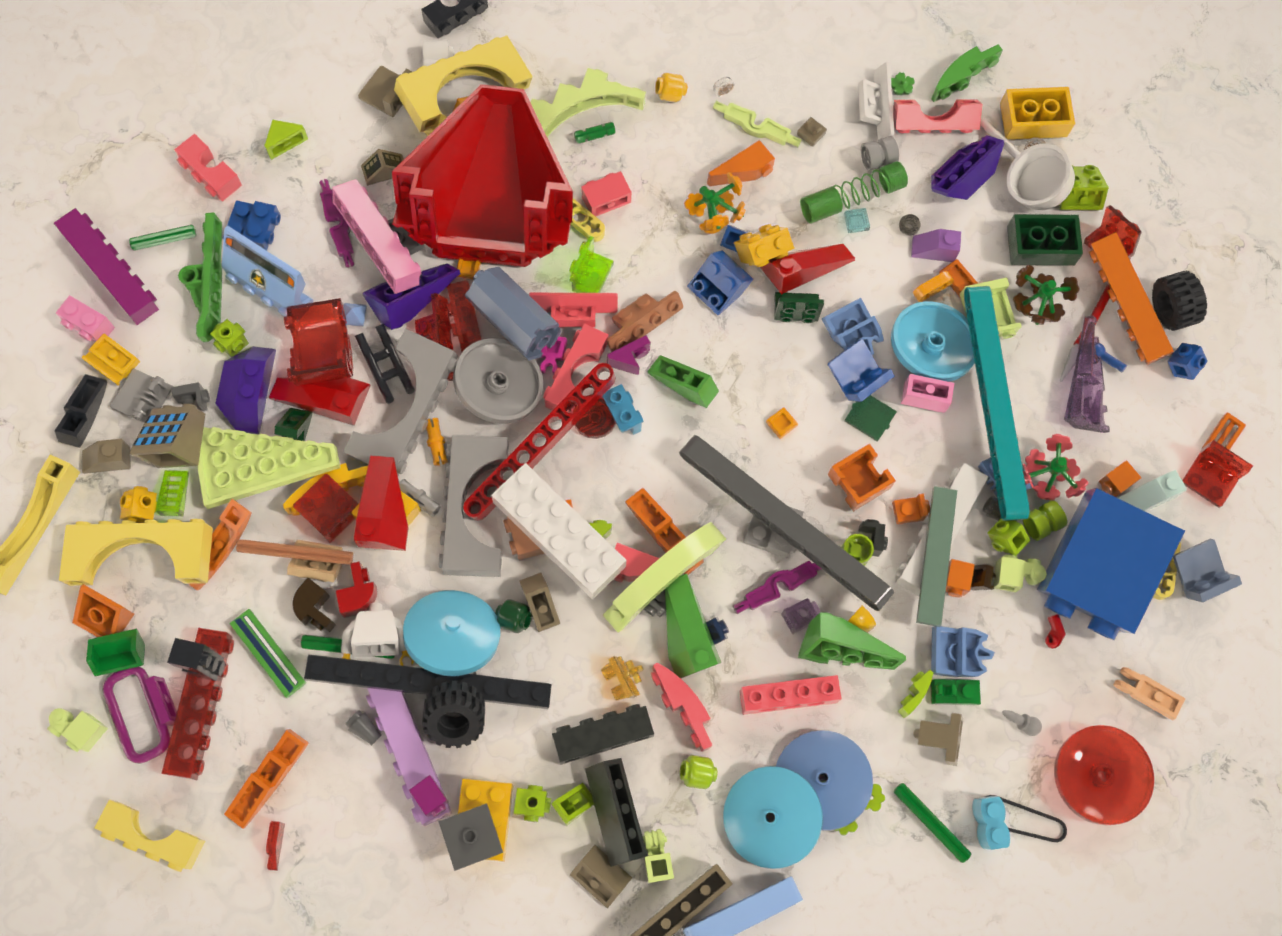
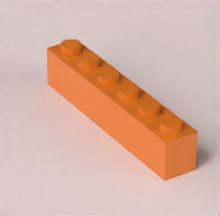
M1117 233L1092 243L1089 255L1093 263L1098 262L1101 268L1098 271L1102 282H1107L1110 290L1107 291L1111 301H1116L1120 308L1117 310L1120 320L1122 322L1126 321L1129 327L1126 330L1131 342L1136 341L1138 345L1136 353L1140 361L1145 360L1148 365L1173 354L1174 350Z

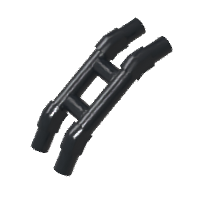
M381 324L375 328L385 347L384 350L373 354L363 333L356 335L355 338L385 402L390 404L394 401V397L386 383L387 380L399 376L407 394L414 393L415 388L384 324ZM389 357L394 368L382 373L377 362Z

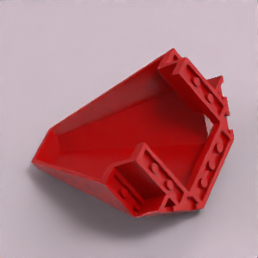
M481 84L392 171L395 202L397 204L392 224L397 228H404L409 232L408 236L420 245L426 244L438 258L526 267L532 263L533 259L537 257L541 259L553 252L554 248L558 245L564 246L568 243L573 217V190L524 89Z

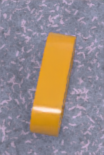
M948 271L942 272L918 286L913 291V295L918 302H923L950 286L954 279Z

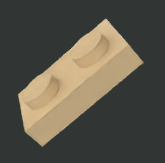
M297 540L295 543L296 546L343 551L342 547L303 540ZM292 558L287 567V575L300 578L308 577L323 582H334L342 568V564Z

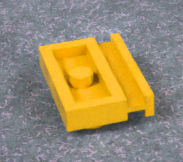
M103 334L91 346L89 352L81 357L117 386L140 363L137 357L106 334Z

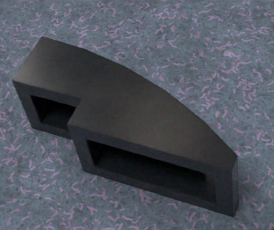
M87 374L84 375L64 406L65 415L55 429L58 442L81 447L99 411L108 383L106 379Z

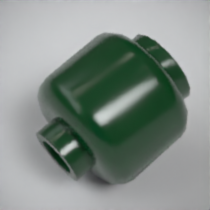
M511 599L504 601L495 611L500 628L513 633H520L528 629L532 620V613L528 605Z

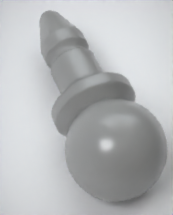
M1010 710L1002 711V714L1008 720L1016 723L1018 729L1023 730L1027 735L1036 736L1041 732L1042 724L1038 718L1030 717L1027 714L1019 715Z

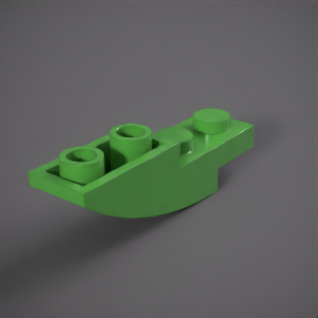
M997 44L983 52L976 46L956 59L940 78L931 98L932 101L944 100L953 92L966 89L970 84L972 76L977 75L987 67L995 66L999 62L1003 51L1000 45Z

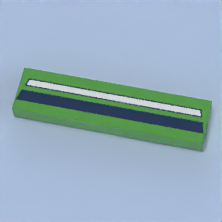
M250 609L229 623L286 698L290 697L307 683Z

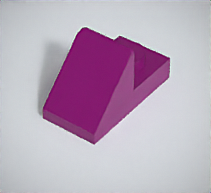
M647 335L607 354V364L612 368L639 375L640 367L635 358L641 359L649 353L651 342Z

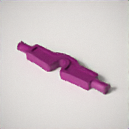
M324 179L326 187L323 180H320L319 184L322 189L320 197L323 203L325 219L327 222H340L329 229L330 235L336 245L339 257H343L345 267H350L348 260L351 267H353L354 262L351 254L354 251L349 238L350 227L333 203V189L331 190L328 179Z
M807 561L792 570L775 572L766 580L764 585L747 593L744 596L745 600L733 605V608L736 610V614L748 608L755 610L764 604L780 598L781 594L777 587L778 582H782L789 591H794L806 581L814 578L817 575V571L821 568L815 563Z

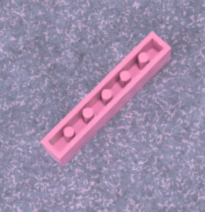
M357 179L332 187L334 205L393 292L397 294L418 286L421 275L420 266L417 262L414 263L407 247H403L400 243L398 234L389 227L387 218L385 216L382 217L377 204L368 197L366 188L362 187Z

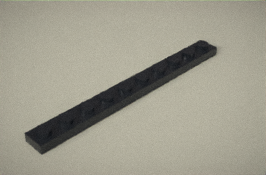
M309 654L304 675V681L427 695L429 691L432 692L433 687L436 685L441 687V683L446 681L448 684H451L452 681H457L458 684L466 682L468 687L473 685L476 687V692H481L483 695L482 699L485 702L549 709L552 686L549 683L475 674L444 676L432 673L424 668Z

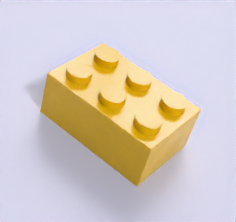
M1069 87L1006 89L1000 102L1005 138L1008 140L1068 137L1075 125Z
M462 779L458 814L483 804H488L504 853L486 860L505 862L513 784Z

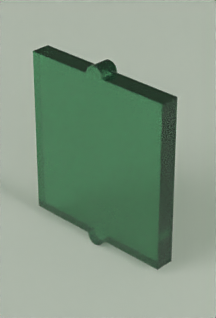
M870 395L862 402L853 403L852 409L844 421L878 442L884 431L890 428L889 424L897 411Z

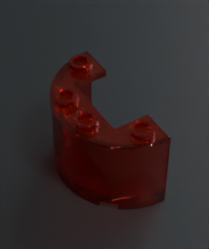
M341 298L287 307L284 325L286 330H290L294 347L290 348V368H287V376L289 382H294L296 386L353 376L351 342Z

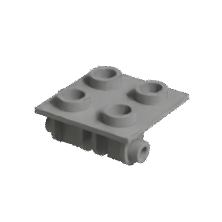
M133 368L110 407L145 423L152 409L162 407L173 386L165 383L164 379L159 376L154 378Z

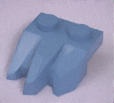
M862 298L822 318L831 338L844 350L858 340H864L869 351L874 355L872 340L876 343L884 341L879 323L875 316L871 317Z
M942 626L932 627L931 671L933 674L949 677H978L987 672V668L982 664V660L992 659L995 653L984 648L982 642L987 641L988 634L977 629L964 627L959 629Z

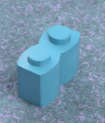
M998 796L973 799L972 811L978 823L977 838L981 847L989 850L1008 848L1010 845V832L1004 822L1006 811L1002 799Z

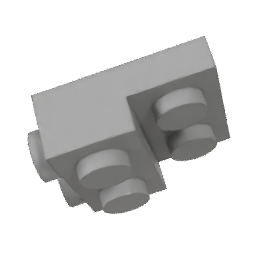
M790 507L801 517L803 516V511ZM753 515L744 540L745 544L784 558H788L790 552L795 553V547Z

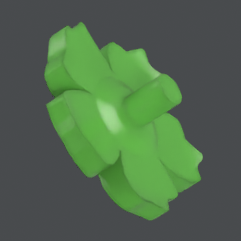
M899 72L895 78H891V87L894 89L893 93L896 95H903V93L909 95L912 93V85L915 83L914 78L910 76L905 78L904 72Z

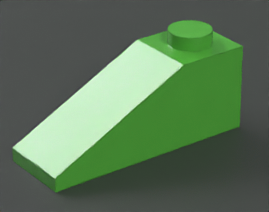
M662 355L657 358L647 371L649 375L687 400L705 408L709 406L719 392L711 375Z

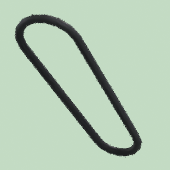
M1000 797L1007 804L1054 820L1063 827V834L1058 839L1008 828L1009 832L1056 843L1065 839L1067 827L1062 820Z

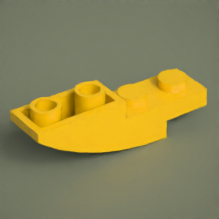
M344 463L340 465L341 468L311 478L283 504L285 511L289 515L297 516L304 514L306 510L314 507L321 509L334 502L332 493H344L349 488L357 485L364 487L368 465L349 470L347 464Z

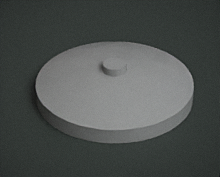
M483 339L471 344L458 358L453 372L455 392L461 403L478 418L492 423L508 424L524 419L535 409L543 393V376L536 360L528 361L508 340Z

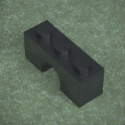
M435 0L421 9L423 21L439 39L443 35L449 34L456 27L467 23L469 19L477 14L483 13L488 8V0H457L459 3L452 7L445 6L440 0Z
M175 638L167 663L174 667L182 668L181 671L188 675L217 681L218 676L222 675L225 667L224 657L205 644Z

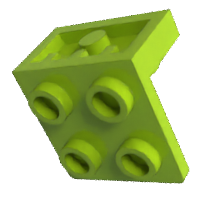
M1072 165L1075 173L1074 185L1067 198L1059 204L1060 209L1103 210L1109 186L1099 168L1094 165Z

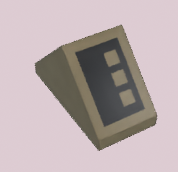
M377 149L361 165L367 186L392 179V171L404 160L403 155Z

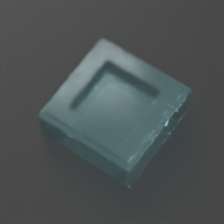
M866 208L844 212L848 233L869 231L870 223Z

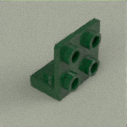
M775 292L774 320L786 323L792 321H802L803 323L818 322L824 306V299H819V294L784 293L781 295L780 292Z

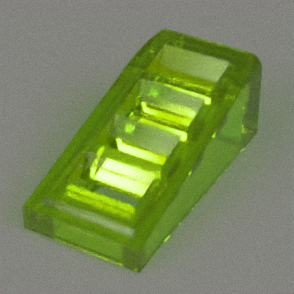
M164 471L156 506V512L160 516L184 517L189 471ZM170 477H181V481H170ZM169 486H179V489H169ZM168 494H177V497H168ZM167 502H176L175 506L167 505Z

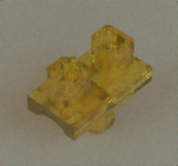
M613 656L608 659L610 663L604 666L601 672L607 681L615 677L618 678L620 685L611 689L615 700L639 696L640 693L635 684L642 682L639 673L644 670L643 666L635 667L632 660L624 662L622 656Z

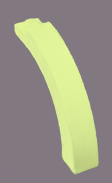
M712 522L699 528L645 570L612 602L613 605L603 616L618 633L621 632L657 595L692 566L711 555L726 538Z

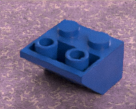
M721 250L709 255L687 287L714 313L720 315L743 294L753 281V278Z

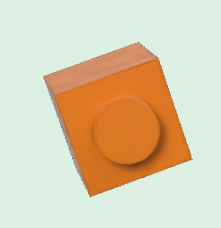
M1126 460L1098 482L1101 484L1104 492L1117 497L1140 480L1141 476Z
M955 559L949 561L946 592H948L949 596L959 598L970 592L975 564Z

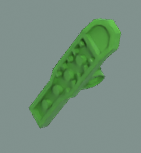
M214 212L205 213V222L202 225L205 234L204 242H202L203 263L185 266L178 274L179 280L190 292L195 307H197L200 313L196 323V335L202 342L212 340L213 337L210 333L213 332L217 324L221 323L222 221Z

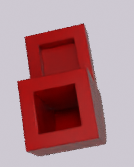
M360 561L350 564L354 586L336 590L339 611L344 618L355 616L360 611H367L369 605L374 603L377 597V586L374 582L366 583L370 581L367 567L363 568Z

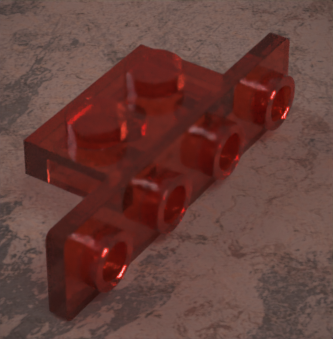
M468 280L450 283L447 286L450 303H447L446 306L449 317H454L455 323L451 324L453 337L458 336L461 352L471 344L482 340L475 308L465 297L466 292L470 289Z
M433 293L431 294L433 314L415 320L416 334L453 350L448 299ZM450 372L447 378L448 381H453V372Z

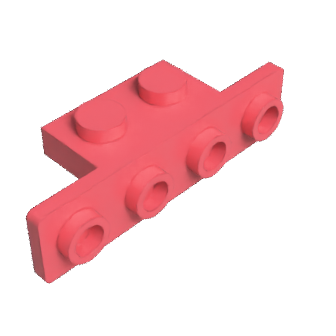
M529 293V296L547 313H551V317L559 324L558 327H583L584 324L595 327V313H617L618 311L617 293Z

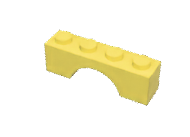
M114 800L108 801L94 827L102 831L101 837L113 842L116 838L124 841L123 847L135 852L138 848L146 851L145 857L159 862L160 858L169 862L167 865L169 868L179 872L183 868L192 869L205 843V840L181 830H175L170 836L162 840L153 841L146 837L140 829L139 811Z

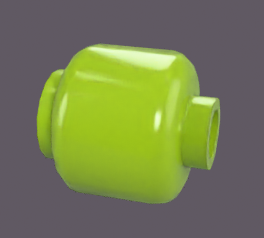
M690 755L681 763L680 779L684 781L687 787L707 789L717 779L718 770L717 767H714L711 758Z

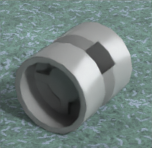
M888 136L879 139L878 142L870 141L861 145V158L865 168L870 171L880 168L882 164L886 166L899 161V149L894 137Z

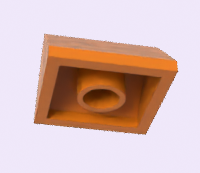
M83 584L80 586L72 623L96 637L123 632L134 616V613Z

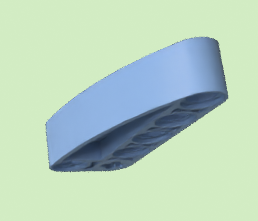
M790 876L682 929L684 936H734L802 901L803 898L793 877Z

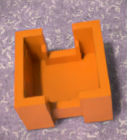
M870 443L833 465L827 474L835 486L840 485L847 494L845 501L853 512L890 490L896 482L888 469L884 470L880 475L873 466L878 454Z

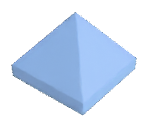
M344 303L341 325L364 326L367 306Z

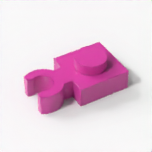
M559 336L550 349L546 345L541 350L543 353L541 358L546 359L540 366L543 374L546 373L547 367L553 366L552 373L554 375L558 368L557 361H563L568 342L566 337Z

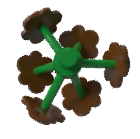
M1027 265L1025 268H1021L1016 275V284L1021 288L1029 281L1031 287L1034 288V295L1031 297L1024 296L1022 293L1015 295L1013 302L1017 311L1022 312L1024 316L1032 318L1031 322L1036 325L1060 321L1061 316L1065 315V310H1063L1062 304H1054L1053 295L1055 292H1061L1064 300L1075 301L1080 290L1077 278L1065 277L1064 283L1060 287H1056L1057 283L1052 275L1045 276V274L1040 273L1037 278H1032L1033 266ZM1040 297L1042 302L1038 315L1030 314L1033 311V307L1030 305L1031 302Z

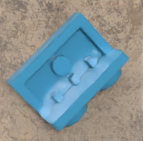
M622 384L609 389L602 397L620 432L623 433L631 430L633 435L641 432L644 421L639 410H635L629 391H625Z

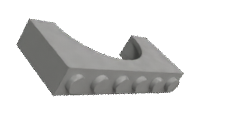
M406 328L395 349L408 358L416 376V394L410 410L397 425L385 432L361 434L353 431L343 451L369 464L370 455L394 457L398 476L405 471L407 467L406 460L409 454L415 451L418 444L416 440L419 434L425 431L428 424L427 418L430 412L433 413L438 405L437 398L440 392L445 391L448 385L447 378L450 372L454 371L458 361V355L455 351Z
M452 435V443L448 442L447 456H451L450 464H446L445 476L449 478V485L444 487V500H447V509L442 511V522L446 523L445 531H441L440 544L444 545L443 554H439V568H442L444 575L501 577V549L484 545L469 532L464 522L463 506L467 492L473 482L484 472L498 467L508 457V437Z

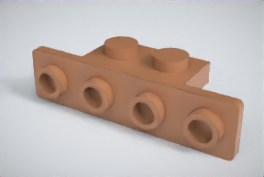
M673 291L659 302L645 293L613 316L612 320L620 330L606 340L611 352L647 335L683 309L684 306L679 293Z

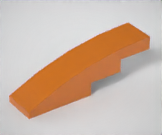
M644 488L625 501L636 518L665 553L686 538L674 525L672 518ZM702 559L683 574L689 575L704 563V560Z
M286 730L275 748L268 752L256 772L250 774L224 815L242 829L246 828L289 773L309 743L293 730Z

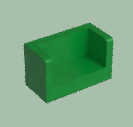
M137 628L88 639L86 662L95 677L143 666L145 643Z

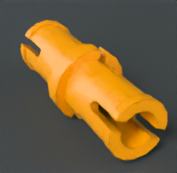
M432 418L434 427H432L430 419H427V445L431 448L433 465H440L438 456H440L441 463L444 465L448 462L444 449L445 438L441 435L439 419Z

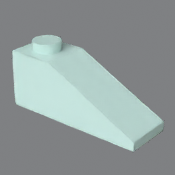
M1174 470L1118 497V499L1143 511H1148L1177 498L1187 488L1177 471Z

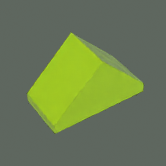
M272 119L264 146L272 160L308 140L303 125Z
M584 783L579 784L551 803L566 826L594 806L592 795Z

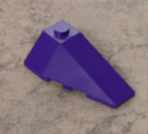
M446 263L422 271L418 286L395 294L389 284L384 282L363 292V297L380 323L391 330L398 329L403 324L411 321L459 276L460 270Z

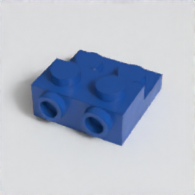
M236 200L227 226L267 251L269 244L273 243L274 229L280 223L281 214L276 205L259 201L251 204Z

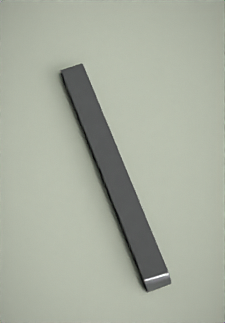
M694 435L679 451L680 456L688 464L875 611H880L892 597L894 590L886 582L702 438Z

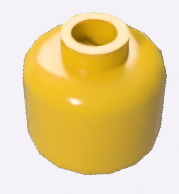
M663 73L656 80L655 93L658 94L661 100L679 102L682 96H685L687 93L688 85L684 82L682 75Z

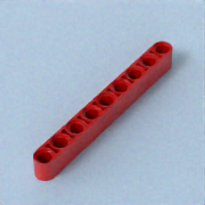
M599 363L469 496L463 506L466 515L476 521L486 518L496 507L492 497L487 496V491L491 487H497L498 489L507 481L503 479L506 471L512 470L515 473L525 464L519 463L521 455H530L526 464L533 469L613 386L616 377L613 368L609 364ZM605 371L610 373L606 380L599 379L600 373ZM586 388L594 389L593 394L588 397L583 396V391ZM570 405H578L576 412H567V408ZM553 422H562V426L559 429H551ZM538 438H546L543 446H535V441ZM477 503L481 504V510L477 514H472V506Z

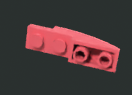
M654 664L652 668L654 672L650 674L655 685H660L663 694H661V698L665 707H670L672 712L681 708V719L684 725H689L693 732L690 737L695 748L700 747L702 752L710 749L712 743L703 724L708 723L711 718L705 707L681 678L661 664Z

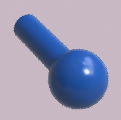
M1095 342L1088 347L1087 353L1090 358L1094 360L1101 359L1121 373L1126 369L1127 365L1107 353L1103 344Z

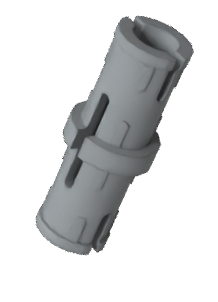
M402 479L399 482L400 490L417 502L419 507L431 517H434L439 512L441 505L428 497L423 489H417L406 479Z

